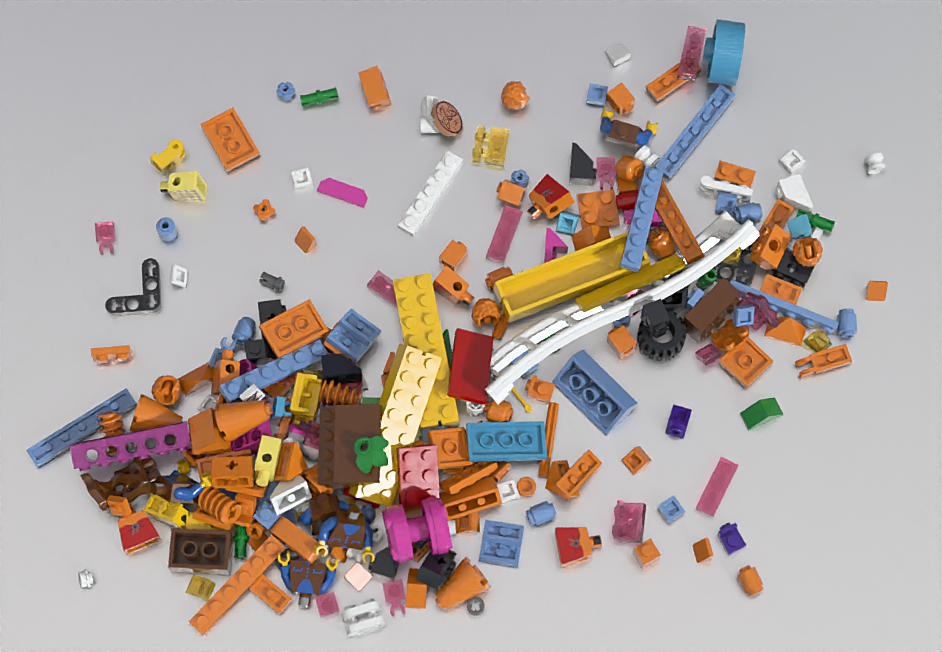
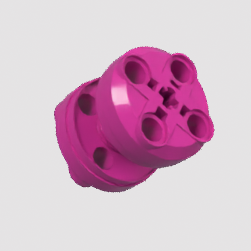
M433 496L421 500L422 517L406 520L402 504L387 506L382 511L388 546L390 547V555H392L393 561L402 563L413 559L412 543L422 540H428L432 555L444 554L453 548L446 509L441 499Z

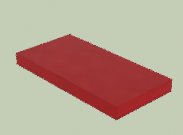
M460 328L456 329L447 392L448 397L485 405L487 392L484 389L488 387L494 337Z

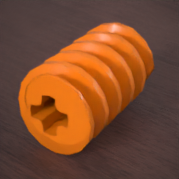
M325 380L319 395V401L324 402L326 399L328 405L333 401L334 405H358L361 403L363 391L361 390L356 395V388L348 392V385L341 389V383L334 387V380L329 384Z
M109 411L96 415L97 418H103L98 425L104 426L99 431L100 433H106L104 437L125 432L124 428H119L123 426V421L119 420L122 417L121 413ZM115 446L107 447L109 448L108 454L117 453Z
M213 486L205 487L199 495V507L213 517H216L223 524L230 525L239 518L242 509L241 505H237L236 501L231 500L224 493H220Z

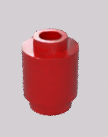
M638 191L624 192L616 195L617 210L624 212L625 210L634 209Z

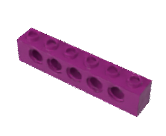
M184 421L73 443L69 447L74 469L79 468V471L91 469L92 465L105 467L111 465L110 462L113 461L125 463L129 462L130 458L138 457V460L149 458V454L157 453V456L169 454V450L176 449L177 452L188 450V446H191L188 422ZM173 434L176 438L175 443L168 444L165 441V436ZM146 439H155L156 446L153 448L147 447L145 444ZM134 442L137 445V449L130 452L126 449V444ZM115 446L117 454L109 455L106 451L107 447ZM95 450L98 453V457L96 459L88 458L87 451Z

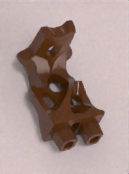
M149 455V458L142 460L134 457L128 466L115 471V476L108 482H100L94 479L88 472L80 475L88 493L97 502L102 511L109 509L106 500L110 495L125 497L128 503H130L139 495L152 493V484L158 483L159 477L162 475L157 469L149 473L151 469L157 466L151 455ZM117 486H123L121 491H115Z

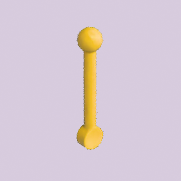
M513 387L511 390L525 407V412H531L532 406L527 404Z

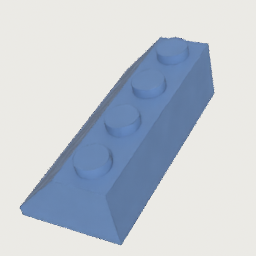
M584 350L572 355L552 381L606 435L624 420L638 403Z

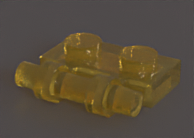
M479 126L474 137L476 143L475 148L472 149V162L478 164L481 157H486L485 164L504 167L509 129L491 127L490 134L485 133V127ZM484 141L488 142L487 149H482Z

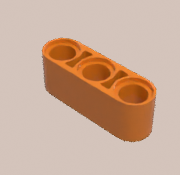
M283 516L269 530L276 539L310 564H313L322 552L321 548L318 551V555H316L313 547L319 542Z

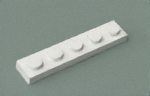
M448 150L446 151L399 222V229L413 237L415 236L462 165V158Z

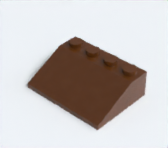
M381 404L320 407L319 486L337 489L380 483V467L372 466L368 474L363 473L356 464L357 454L354 451V444L361 437L371 439L375 436H381ZM363 444L361 446V450L363 451L367 450L368 445Z

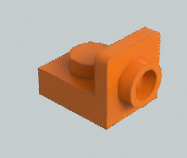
M533 375L532 380L528 379L526 383L527 397L549 404L555 384L537 379V376Z
M237 493L235 501L237 505H241L242 509L239 518L234 524L249 527L256 513L257 497Z

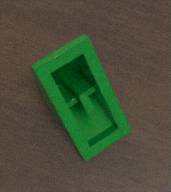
M775 397L758 400L740 412V415L749 431L782 416L783 412Z

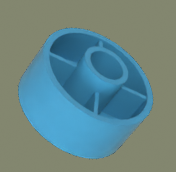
M716 20L712 38L706 37L703 62L708 63L707 82L736 86L743 54L745 23Z

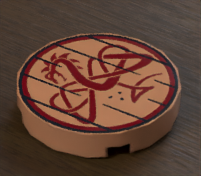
M446 101L436 103L431 109V117L434 116L435 121L433 122L435 127L448 137L459 134L463 123L457 109Z

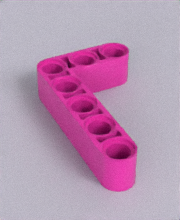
M242 359L239 361V376L259 367L249 360ZM269 420L231 441L232 451L237 452L250 449L251 455L258 453L262 435L272 437Z

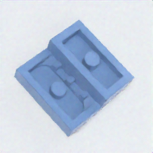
M350 309L339 320V324L326 337V341L357 363L379 336L381 330L356 311Z
M485 520L479 561L518 568L524 526Z

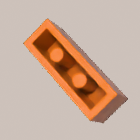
M493 476L476 481L475 484L460 489V492L456 494L439 493V499L445 505L447 521L502 504Z

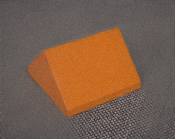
M212 408L188 418L192 454H216L232 451L231 441L227 442L224 440L223 437L226 435L224 431L220 432L215 417L216 410Z

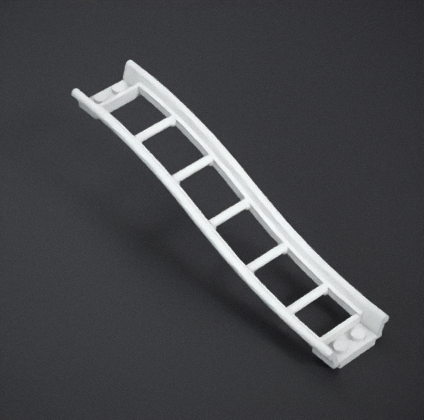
M724 211L714 222L695 237L703 253L719 240H722L723 243L705 257L697 260V263L682 273L664 282L665 279L677 273L674 272L585 313L575 302L528 327L492 354L488 387L484 389L487 392V397L496 404H499L512 391L511 389L514 387L512 383L554 351L603 325L641 310L645 304L658 299L663 300L707 273L737 248L746 249L759 236V232L754 227V224L749 219L743 225L738 224L727 211ZM678 250V251H676V252L674 253V254H677L681 259H683V260L685 261V259H684L682 253L680 252V250ZM570 325L569 327L565 328L564 330L545 340L540 345L536 344L541 340L545 339L546 337L550 336L551 334L555 333L556 331ZM531 349L530 352L521 357L502 374L498 373L516 357Z

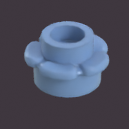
M282 82L278 85L277 95L282 99L287 100L294 95L295 88H293L292 83Z
M524 170L514 171L511 174V181L524 186L529 182V176L526 175Z

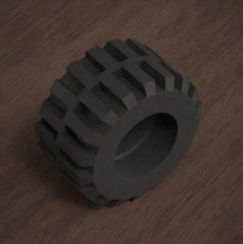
M666 309L670 318L668 330L673 336L669 342L660 343L652 337L649 338L642 320L639 324L637 333L640 350L643 349L645 356L649 354L652 360L654 357L658 358L657 361H662V358H665L666 361L670 360V357H676L677 353H680L684 346L687 331H685L686 325L685 323L682 324L683 319L681 317L677 318L676 312H673V314L669 313V309Z

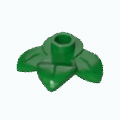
M375 436L371 439L361 437L356 440L354 444V451L357 454L356 464L363 473L368 474L372 466L385 467L389 464L388 456L384 451L389 445V441L381 436ZM363 444L368 445L365 451L361 450Z

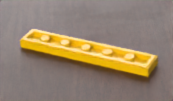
M674 254L638 272L629 274L576 298V305L583 313L685 268V261L677 254Z

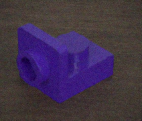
M673 404L665 433L684 438L692 409Z
M736 522L722 525L717 534L728 556L746 547V543L737 529L738 525Z

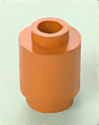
M501 267L487 273V278H485L486 285L489 289H494L496 281L512 276L513 273L510 267Z
M748 565L739 570L740 574L737 577L745 593L748 592L749 596L763 590V582L755 567L751 568Z

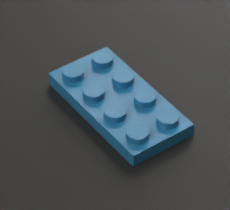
M544 421L476 422L466 424L469 462L547 459Z

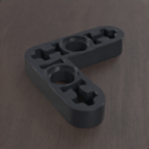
M751 244L747 247L749 250L742 249L738 266L721 262L716 265L719 268L715 281H721L723 279L720 275L721 271L729 269L731 275L725 278L729 282L733 280L735 270L737 275L740 276L747 273L749 279L742 281L741 277L736 276L734 281L746 286L753 282L757 263L747 264L743 260L746 255L751 254Z
M148 258L142 263L143 295L111 297L106 301L105 308L111 316L156 313L160 310L162 305L160 267L155 259ZM149 264H153L154 268L152 269L153 276H150V272L148 270ZM150 281L157 283L156 288L153 290L146 288L147 283ZM150 295H153L154 301L156 303L154 304V307H150L149 303H151ZM133 300L139 303L136 309L128 308L129 302ZM113 303H116L118 306L116 307V310H112L111 306H113Z

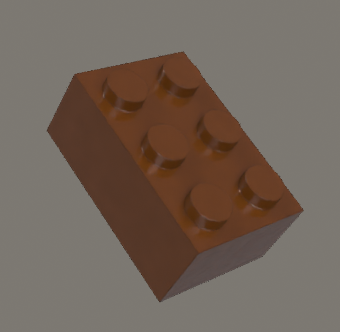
M723 278L684 316L682 324L685 323L687 334L697 343L702 339L704 341L707 340L712 334L711 330L715 326L717 328L720 327L728 313L730 315L734 313V307L740 302L741 292L727 279Z
M171 528L169 570L178 573L230 575L233 545L232 532Z

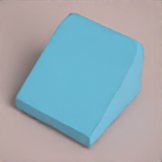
M567 211L560 212L556 231L573 235L580 215Z
M807 214L787 221L792 240L811 235L812 229Z

